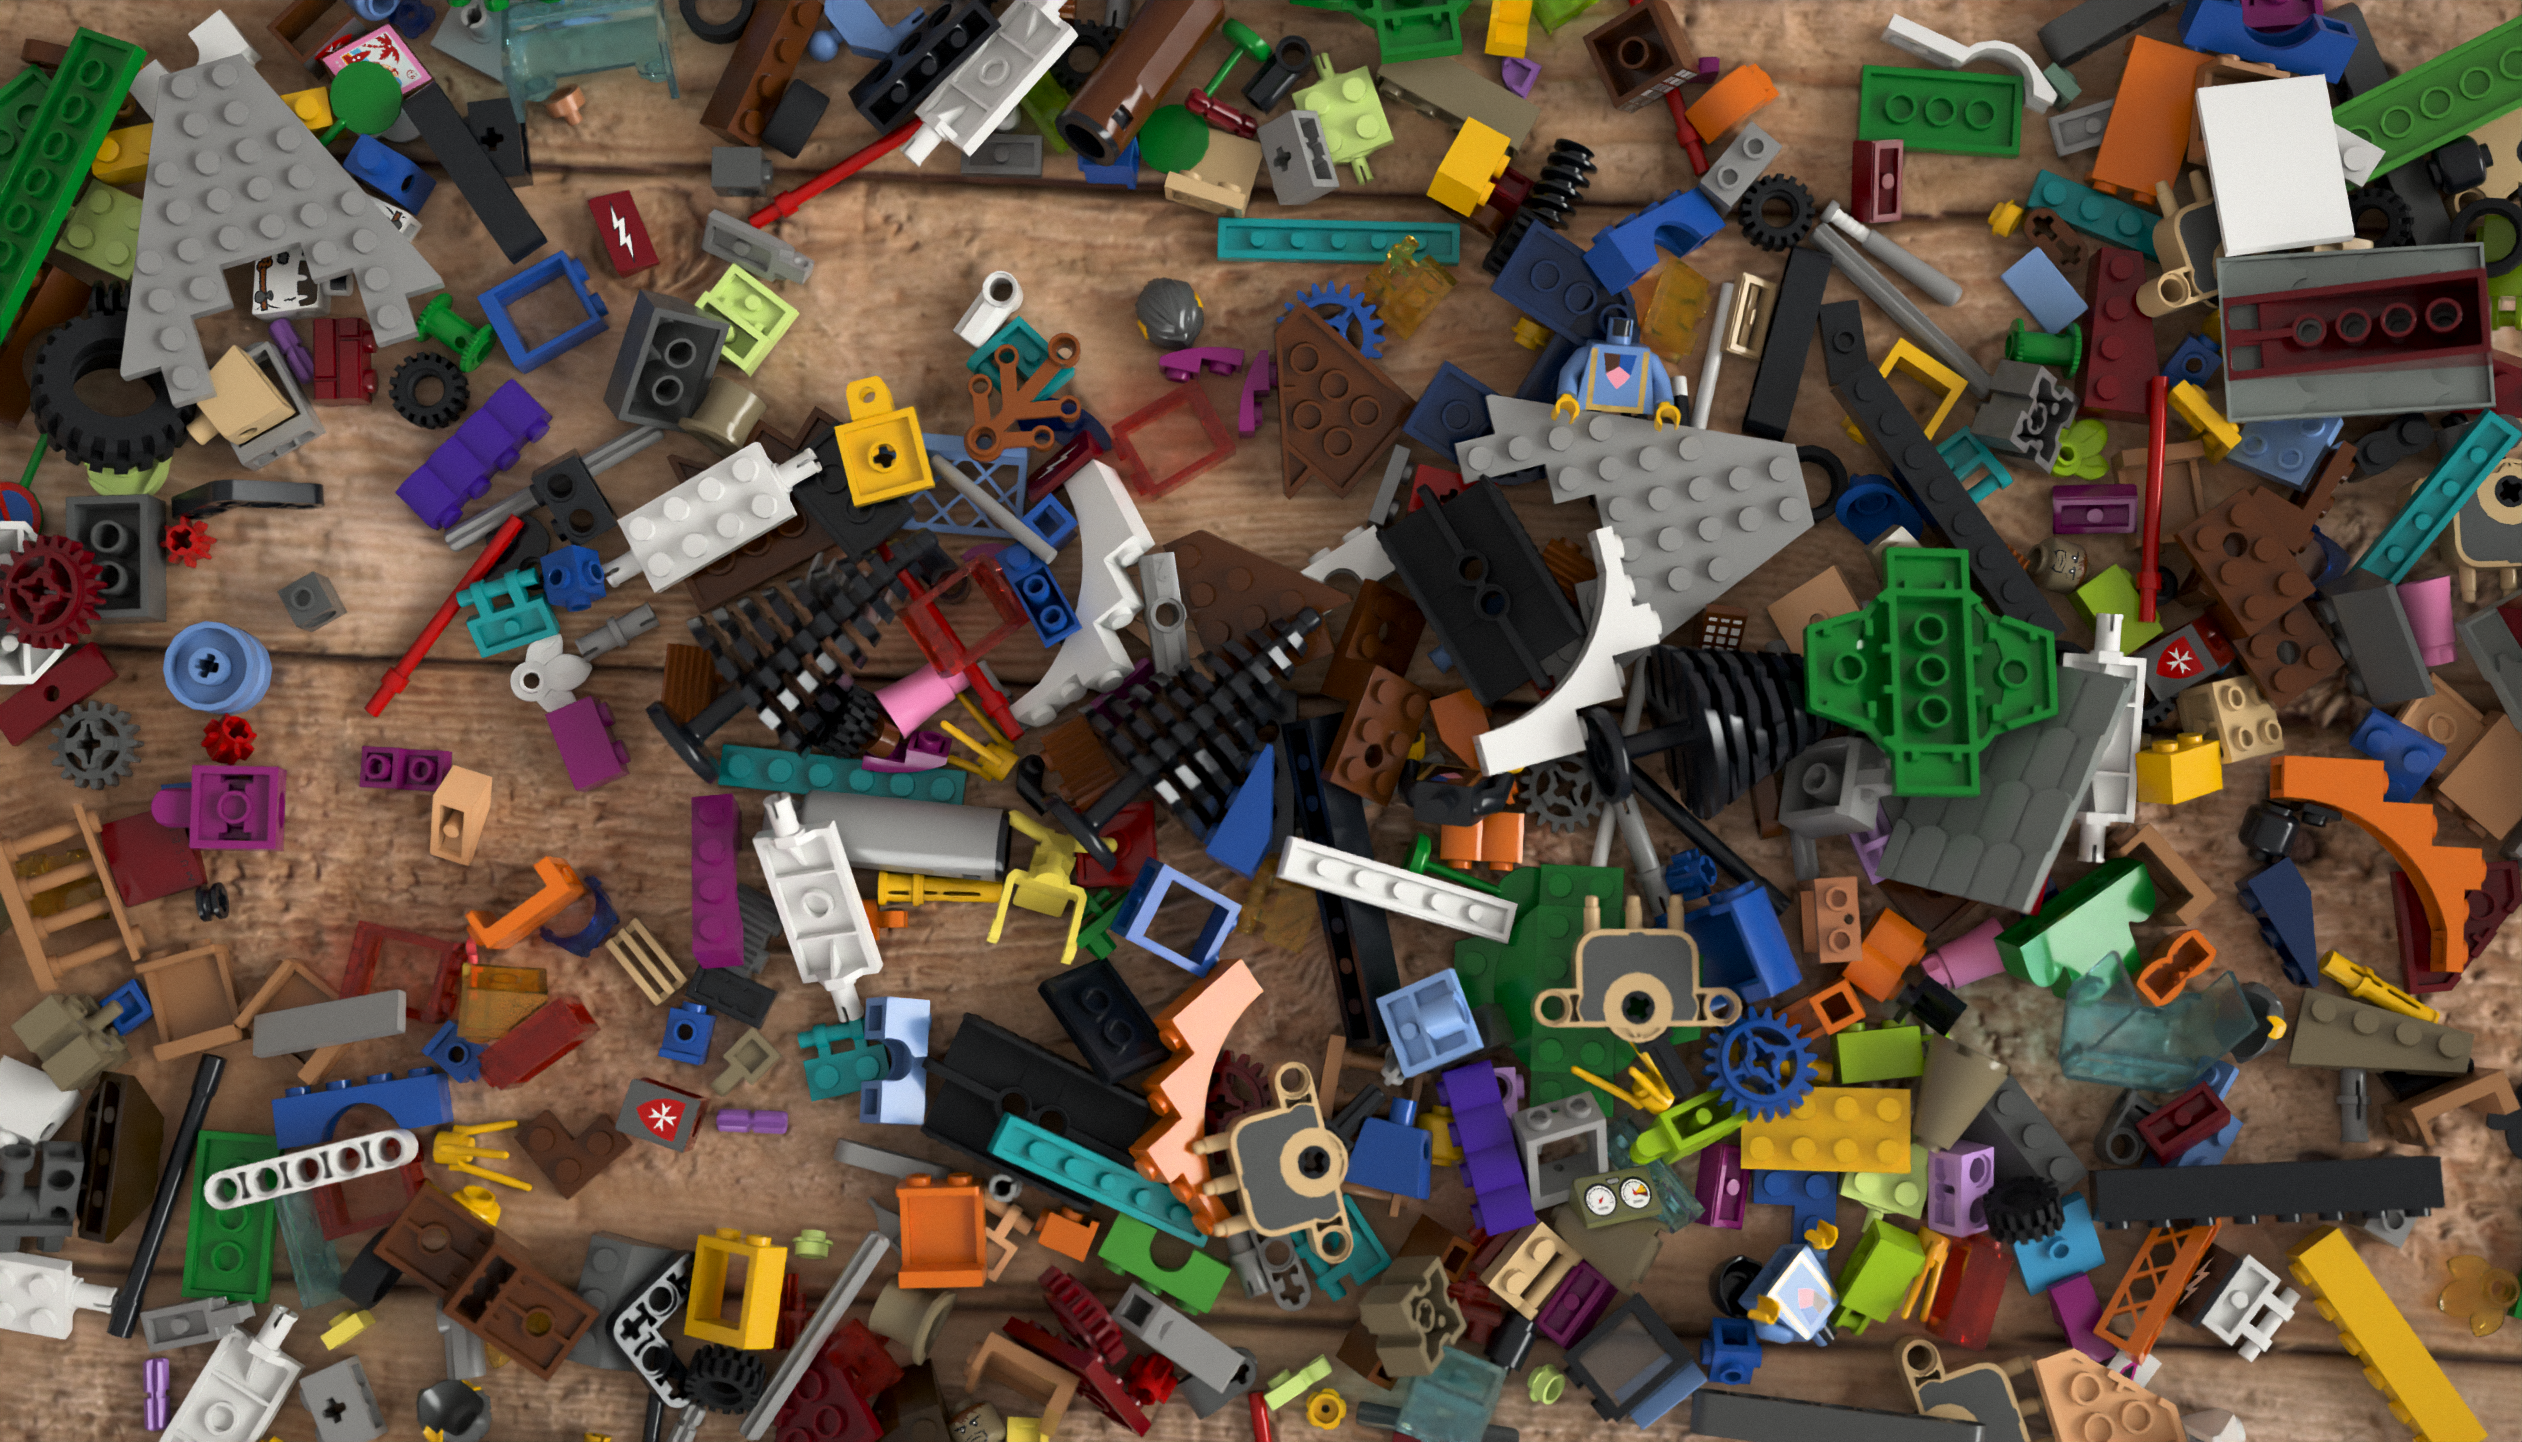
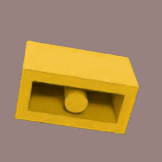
M1468 116L1439 166L1426 195L1470 217L1477 203L1485 206L1495 187V184L1490 182L1492 176L1500 179L1511 159V157L1505 155L1511 138Z
M2198 732L2181 733L2177 735L2176 741L2152 742V748L2135 753L2138 802L2175 805L2223 789L2220 740L2203 739L2202 733Z

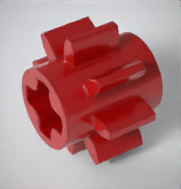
M181 516L179 520L180 525L174 527L165 525L164 528L168 532L166 541L159 544L161 547L172 552L168 558L169 562L179 564L184 559L187 567L195 569L197 566L196 560L202 558L212 559L208 552L210 544L217 542V539L204 533L208 528L207 523L199 520L192 525L191 519ZM188 536L189 541L192 542L189 549H187L188 545L184 542Z
M225 713L219 721L211 719L203 729L207 736L201 742V746L206 748V752L212 761L227 763L229 766H233L239 758L246 761L255 750L250 744L257 737V734L252 732L251 726L245 719Z
M1150 1353L1146 1358L1138 1354L1124 1375V1379L1130 1382L1128 1386L1129 1394L1133 1395L1144 1405H1153L1156 1400L1165 1404L1179 1382L1178 1378L1172 1376L1175 1370L1173 1363L1159 1353Z

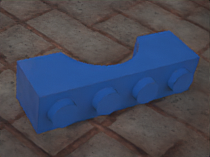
M2188 0L2177 24L2185 46L2196 52L2206 53L2208 50H2212L2222 54L2237 55L2240 57V61L2243 62L2249 60L2256 63H2272L2276 66L2277 70L2297 73L2300 77L2325 74L2326 81L2338 84L2359 42L2351 23L2312 13L2298 26L2284 32L2263 33L2256 31L2243 22V8L2239 0Z
M1698 186L1684 194L1678 189L1667 196L1660 204L1658 201H1655L1638 215L1635 213L1630 214L1619 222L1615 228L1609 225L1592 238L1595 245L1583 258L1611 296L1635 284L1660 262L1654 244L1664 247L1680 259L1701 248L1724 228L1726 224Z
M433 1066L407 1070L408 1078L394 1081L392 1073L367 1076V1085L352 1087L351 1079L326 1083V1091L312 1094L310 1086L285 1089L286 1098L271 1100L278 1149L332 1141L335 1128L341 1117L352 1107L361 1103L374 1104L385 1109L394 1117L400 1128L403 1129L452 1122L454 1119L447 1072L434 1074Z

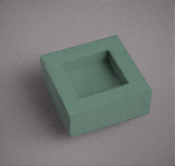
M2055 62L2042 73L2057 93L2053 106L2061 113L2082 90L2077 86L2078 83L2075 76L2069 70L2060 68Z

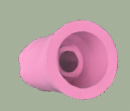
M2450 575L2396 585V591L2425 666L2430 667L2457 661L2458 653L2454 643L2457 641L2451 605Z
M947 653L934 663L930 661L917 671L893 684L874 691L873 694L899 728L901 736L906 739L924 721L956 699L955 695L970 686V682L950 653Z
M1991 916L1971 931L1935 948L1934 953L1922 957L1919 964L1924 977L1929 975L1947 990L1951 988L1956 990L1971 982L2005 972L2006 970L1993 939L2004 931L1998 920Z

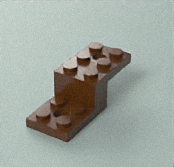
M2345 440L2329 448L2304 492L2294 489L2288 501L2262 485L2247 490L2292 555L2297 554V552L2299 554L2303 553L2310 545L2315 534L2310 531L2317 518L2322 519L2329 512L2335 501L2331 494L2337 484H2343L2355 468V463L2351 460L2358 448ZM2228 534L2224 538L2223 548L2228 555L2237 557L2241 552L2242 544L2236 536ZM2192 566L2173 600L2188 608L2201 602L2205 603L2207 600L2212 599L2214 595L2194 566Z
M2245 487L2239 489L2172 535L2216 598L2214 602L2203 608V610L2210 613L2237 656V659L2273 710L2280 709L2345 664L2302 601L2314 593L2316 588ZM2228 534L2236 536L2242 544L2241 552L2237 557L2228 555L2223 548L2224 538ZM2281 642L2289 643L2295 651L2294 659L2290 664L2282 663L2277 657V647Z
M1365 578L1320 690V693L1348 706L1320 778L1372 803L1388 808L1433 694L1404 679L1427 620L1415 601L1375 580ZM1386 622L1387 635L1381 641L1379 630L1382 624ZM1372 745L1373 756L1366 764L1364 760L1365 752Z
M427 1180L422 1183L373 1247V1253L443 1299V1314L546 1382L550 1380L599 1315L597 1307L530 1263V1250ZM439 1229L445 1233L447 1241L439 1249H429L423 1244L421 1238L426 1231ZM536 1312L547 1314L551 1319L548 1329L543 1332H533L528 1329L526 1320L531 1314Z

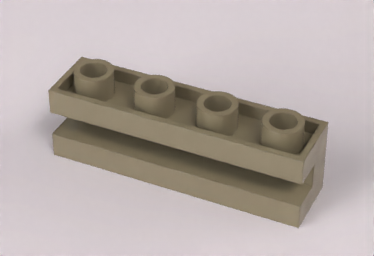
M1446 56L1381 64L1376 74L1375 85L1380 87L1379 91L1384 96L1396 102H1400L1401 99L1415 106L1414 110L1420 116L1431 121H1435L1437 118L1450 125L1449 129L1455 135L1459 134L1468 116L1511 138L1505 155L1511 157L1514 161L1521 151L1525 139L1538 121L1541 108Z

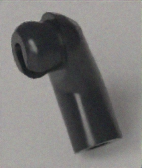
M1031 754L1019 762L1016 791L1042 817L1049 811L1041 802L1047 795L1041 788L1045 763L1040 756Z

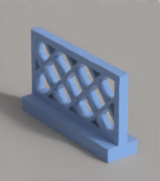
M922 433L928 458L932 459L936 454H940L945 459L955 460L951 463L954 467L962 461H971L982 474L974 483L978 486L987 479L1001 496L997 502L1001 504L1005 501L1014 511L1015 517L1021 521L1025 511L1028 461L1031 447L1004 449L996 460L988 462L995 465L986 471L979 462L973 460L966 453L964 436ZM981 438L977 442V446L981 449H988L992 445V441L989 438ZM886 446L879 448L880 454H891L896 459V452H889ZM1002 464L1019 466L1018 483L1005 493L990 475ZM939 474L934 478L935 484L942 479ZM929 489L917 492L908 502L912 504L924 494L939 512L927 522H917L913 517L900 528L910 530L928 528L933 532L1016 539L1005 529H998L988 518L987 514L962 493L943 508L928 491ZM1017 490L1015 505L1009 496ZM962 498H965L979 514L967 526L957 525L947 513ZM943 516L949 524L934 522ZM983 519L990 528L974 526Z

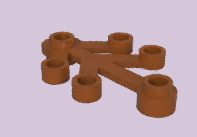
M1059 333L1053 336L1048 343L1049 357L1019 391L1017 389L1016 368L1019 365L1018 350L1010 344H1003L996 349L994 357L996 366L1000 369L1003 409L992 421L988 399L993 393L990 378L984 374H976L969 379L968 391L973 399L975 424L966 431L964 436V447L969 457L977 462L988 463L996 460L1004 449L1032 447L1037 452L1044 453L1053 448L1055 444L1054 432L1046 425L1036 426L1032 431L1006 432V430L1015 420L1059 417L1062 421L1071 423L1080 417L1081 403L1072 395H1065L1059 400L1032 402L1061 369L1071 368L1078 363L1081 349L1080 343L1075 336L1069 333ZM1062 348H1067L1071 350L1072 355L1068 359H1061L1057 356V352ZM1005 352H1009L1015 358L1011 363L1005 364L1000 361V356ZM978 382H984L988 388L984 393H976L973 390V386ZM1066 403H1072L1077 409L1073 414L1068 415L1062 412V406ZM1040 433H1046L1049 435L1050 440L1048 443L1041 445L1036 443L1035 437ZM987 437L991 439L992 445L988 449H981L977 446L978 440Z

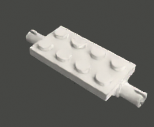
M1015 0L998 19L1002 26L944 79L915 111L923 124L899 148L901 153L917 167H920L921 163L941 141L946 142L948 140L970 157L1079 36L1071 25L1059 17L1060 13L1058 10L1067 0Z
M753 442L617 520L630 545V551L602 565L604 574L611 573L610 576L606 577L607 581L612 587L616 588L624 581L643 571L654 593H661L797 516L798 514L790 501V492L793 491V485L816 472L822 471L820 462L815 463L813 461L817 459L816 454L812 449L807 448L804 452L781 465L778 463L773 464L767 457L761 443Z
M2096 613L2094 650H2090V654L2060 653L2059 666L2111 674L2137 681L2074 819H2077V823L2081 824L2077 861L2104 863L2106 826H2110L2111 822L2134 823L2137 792L2135 753L2140 752L2147 658L2124 657V652H2120L2123 615Z
M782 792V799H780L778 793L772 794L763 800V804L767 809L773 829L757 832L752 840L803 984L819 982L826 991H830L840 1022H847V1014L850 1021L857 1020L864 1015L865 1011L861 1006L854 983L857 978L863 975L879 973L883 962L835 821L798 824L790 800V794Z
M0 1252L1 1329L66 1340L73 1330V1314L78 1308L113 1314L119 1295L114 1294L120 1293L119 1287L84 1283L83 1278L72 1275V1261L21 1252Z
M275 1304L257 1335L238 1324H234L235 1332L222 1338L159 1442H260L306 1367L282 1352L279 1347L299 1316L293 1311L287 1314L286 1312L289 1308Z

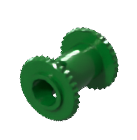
M448 293L439 294L427 304L416 322L420 336L416 337L415 340L423 343L434 337L461 355V360L459 361L461 371L464 373L472 372L489 356L498 335L491 323L479 329L451 310L452 296Z
M2016 318L2010 325L2005 343V360L2061 367L2063 378L2068 380L2076 374L2082 352L2081 329L2077 323H2070L2065 334L2025 331L2023 319Z

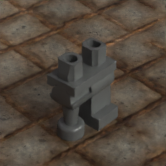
M41 1141L38 1186H24V1175L34 1166L36 1152L33 1148L22 1144H10L0 1149V1169L5 1171L3 1184L0 1186V1252H15L19 1250L21 1237H37V1250L42 1252H59L65 1237H72L73 1220L84 1167L81 1142Z

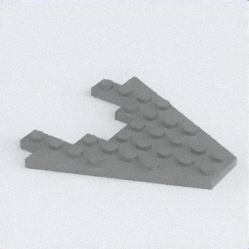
M241 53L161 75L159 78L120 373L125 381H130L162 371L172 405L176 409L217 397L194 320L234 308L223 273L224 269L302 247L311 278L315 284L354 273L379 348L419 337L420 335L408 298L445 288L444 282L438 273Z
M1488 395L1485 396L1493 434L1454 444L1463 484L1479 481V476L1483 473L1492 478L1543 465L1553 504L1593 495L1601 528L1612 526L1613 533L1619 534L1625 553L1624 558H1621L1625 575L1629 574L1635 588V598L1631 599L1633 607L1649 603L1651 611L1656 610L1662 626V634L1658 635L1659 641L1700 612L1707 603L1713 602L1815 525L1796 445L1791 443L1681 425L1678 426L1677 430H1674V424L1663 422L1661 432L1655 430L1654 421L1584 409H1580L1574 422L1569 425L1570 414L1565 409H1560L1559 416L1555 421L1551 419L1550 413L1554 407L1553 404ZM1597 578L1573 584L1581 621L1586 625L1587 631L1593 618L1597 596ZM1579 636L1540 661L1548 676L1553 675L1555 687L1564 678L1576 660L1587 636ZM1656 644L1613 655L1614 664L1619 663L1623 670Z

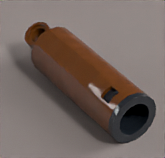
M1146 0L1057 115L1054 123L1062 139L1085 159L1101 166L1108 167L1114 165L1220 25L1226 14L1224 2L1222 0Z

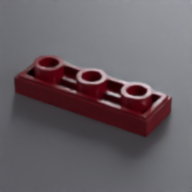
M90 642L46 672L34 684L26 686L0 704V729L10 744L18 747L58 719L61 714L67 713L74 705L80 704L119 675L98 644ZM56 689H59L60 695L57 700H54L53 693Z

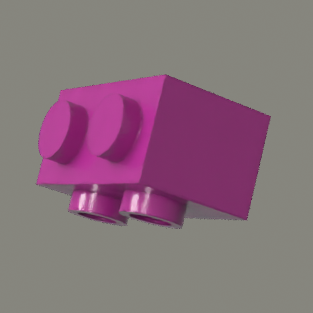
M590 695L545 714L576 791L585 793L630 774L626 763L631 762V757L623 740H616L611 726L616 724V721L606 701L601 703L600 699Z

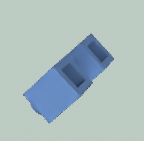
M888 996L866 998L864 1040H875L883 1043L890 1051L892 1064L889 1073L884 1079L862 1081L859 1123L886 1125L924 1124V1115L928 1107V1100L925 1095L926 1074L928 1070L921 1066L925 1058L929 1056L928 1034L932 1026L930 1000Z

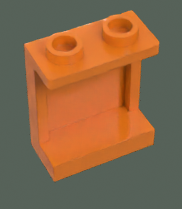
M546 856L534 864L533 867L547 886L500 920L491 911L471 910L466 913L465 917L470 923L466 928L472 939L480 947L485 945L487 949H509L587 894L589 891L568 861L563 858Z
M970 1172L950 1173L947 1175L948 1179H931V1174L913 1173L906 1175V1180L899 1182L895 1188L896 1197H899L902 1251V1267L898 1272L899 1289L983 1287L988 1277L984 1178H973V1173Z

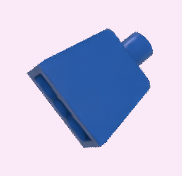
M365 133L360 135L342 165L355 181L415 216L418 215L438 183L414 162ZM412 177L409 187L401 191L404 179Z
M1393 1096L1388 1120L1367 1117L1349 1159L1348 1169L1343 1181L1416 1199H1429L1433 1134L1430 1130L1412 1126L1418 1102Z

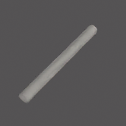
M936 454L930 460L931 469L1042 561L1049 564L1055 559L1057 551L944 457Z

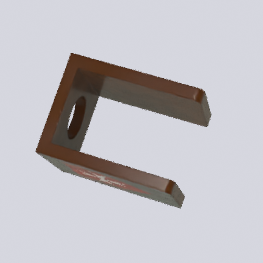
M295 0L266 28L308 71L320 80L326 74L321 67L320 58L369 33V31L352 13H348L311 49L302 55L292 43L333 6L337 0Z

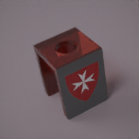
M2208 611L2151 642L2147 648L2133 656V658H2147L2145 681L2158 701H2163L2219 671L2237 657Z
M643 1077L641 1080L633 1079L628 1088L615 1128L617 1131L681 1153L688 1152L694 1149L711 1099L649 1077Z

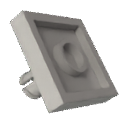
M471 0L469 4L463 7L451 6L430 45L434 50L505 85L542 16L538 11L517 0H509V6L498 12L488 11L483 0Z

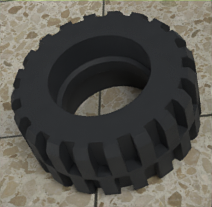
M102 310L89 312V319L82 321L80 316H75L67 320L65 331L60 327L55 328L47 336V344L40 345L35 355V365L32 366L30 405L31 412L35 413L34 423L39 433L47 434V444L55 452L64 449L67 461L76 466L81 461L90 464V471L102 473L103 468H113L115 475L128 474V469L137 466L139 472L153 467L154 459L162 463L173 456L174 447L181 448L187 440L188 430L186 426L195 419L196 403L177 409L172 405L162 371L140 377L151 387L156 400L149 408L135 415L125 417L103 415L87 407L77 397L73 387L86 374L100 369H120L127 311L115 310L114 316H104Z

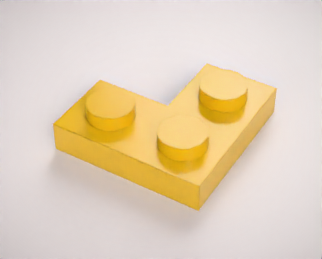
M2184 379L2168 394V403L2193 428L2186 438L2189 441L2202 440L2205 457L2215 466L2243 438L2238 434L2239 428L2236 423L2229 424L2226 414L2222 413L2219 415L2208 404L2210 398L2206 392L2196 384L2190 385Z

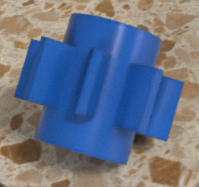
M1698 848L1671 856L1673 864L1667 866L1665 878L1669 889L1674 894L1683 893L1685 902L1711 894L1709 886L1715 884L1717 871L1714 862L1709 856H1699Z

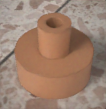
M569 84L550 93L544 98L542 104L551 119L564 117L569 126H574L583 120L578 108L585 103L586 98L578 84Z

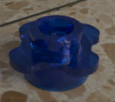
M402 0L394 12L387 16V19L391 24L399 25L403 29V34L406 38L416 39L435 20L436 12L431 6H425L420 0ZM410 12L415 13L413 18H408Z

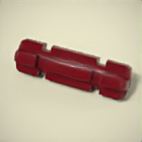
M1198 88L1190 90L1184 101L1188 111L1197 116L1204 115L1203 119L1228 132H1236V136L1249 140L1253 138L1259 126L1255 118L1245 113L1239 114L1238 109L1215 97H1207L1208 94Z

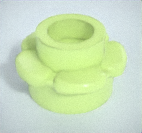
M801 1230V1237L792 1239V1243L795 1244L794 1255L805 1259H827L829 1247L833 1246V1242L826 1239V1232L820 1230Z
M1546 1364L1543 1367L1539 1366L1531 1372L1527 1381V1386L1531 1389L1529 1391L1530 1398L1535 1402L1540 1400L1545 1404H1552L1559 1398L1565 1387V1377L1559 1373L1555 1365Z

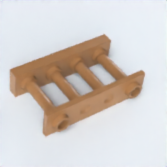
M85 803L73 806L76 819L15 840L11 837L4 839L2 831H0V892L40 994L60 987L59 978L65 976V971L127 949L132 961H135L144 956L141 949L147 947V942L139 923L132 926L96 834L103 831L95 808L87 810ZM80 834L84 835L92 857L30 879L27 876L19 878L14 862L20 860V855ZM98 872L106 896L44 918L41 914L34 916L29 903L30 900L35 899L34 894ZM113 911L122 934L58 956L56 953L49 955L44 939L50 938L49 933Z
M1329 1033L1317 1096L1322 1118L1327 1117L1331 1120L1333 1110L1340 1112L1341 1108H1345L1358 1095L1345 1092V1087L1337 1086L1340 1069L1348 1071L1349 1067L1381 1073L1386 1062L1385 1057L1352 1051V1048H1348L1345 1045L1346 1036ZM1433 1069L1409 1078L1412 1079L1409 1100L1418 1102L1412 1126H1415L1422 1085H1430ZM1386 1099L1374 1114L1389 1117L1392 1100ZM1352 1135L1349 1138L1354 1144L1349 1152H1353L1359 1136ZM1307 1152L1305 1159L1307 1163L1305 1166L1311 1169L1315 1168L1317 1165L1313 1159L1315 1155ZM1342 1181L1339 1185L1342 1193L1388 1201L1389 1216L1398 1217L1399 1208L1407 1209L1408 1196L1347 1181Z

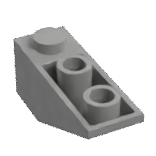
M1134 1282L1111 1314L1115 1322L1221 1394L1245 1359V1357Z

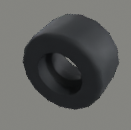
M795 79L771 117L761 139L788 157L796 159L830 102L829 97L800 79Z

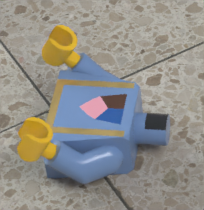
M1609 317L1607 340L1588 339L1584 347L1575 350L1560 370L1556 396L1558 401L1550 413L1552 420L1555 421L1557 419L1560 409H1565L1569 412V425L1574 422L1580 409L1653 415L1654 409H1656L1657 412L1654 419L1655 430L1661 432V418L1663 417L1671 418L1674 422V430H1677L1681 414L1677 407L1674 406L1670 379L1659 356L1650 352V347L1643 343L1631 342L1633 319Z
M1819 1219L1817 1221V1230L1808 1229L1804 1234L1805 1239L1808 1240V1245L1781 1244L1740 1297L1738 1302L1748 1311V1317L1753 1319L1755 1332L1759 1338L1782 1344L1791 1341L1807 1342L1812 1339L1819 1347L1826 1346L1834 1340L1837 1330L1827 1317L1838 1304L1839 1295L1832 1285L1827 1256L1828 1249L1837 1240V1227Z

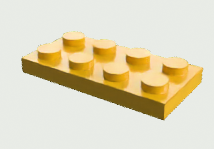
M1741 1085L1750 1092L1765 1095L1764 1091L1758 1092L1751 1085ZM1813 1087V1092L1808 1096L1800 1095L1804 1101L1801 1107L1795 1109L1789 1105L1790 1114L1786 1118L1782 1119L1775 1111L1774 1119L1769 1123H1765L1761 1112H1759L1752 1122L1746 1120L1741 1126V1169L1911 1174L1910 1089Z

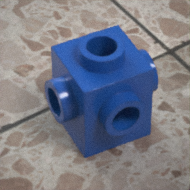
M569 545L540 557L544 577V591L549 604L566 607L569 612H579L591 608L592 602L607 597L604 585L605 575L600 565L597 550Z
M1712 1317L1708 1339H1701L1700 1363L1707 1365L1708 1382L1725 1383L1728 1385H1750L1754 1368H1760L1762 1361V1346L1760 1342H1756L1754 1321L1751 1319Z

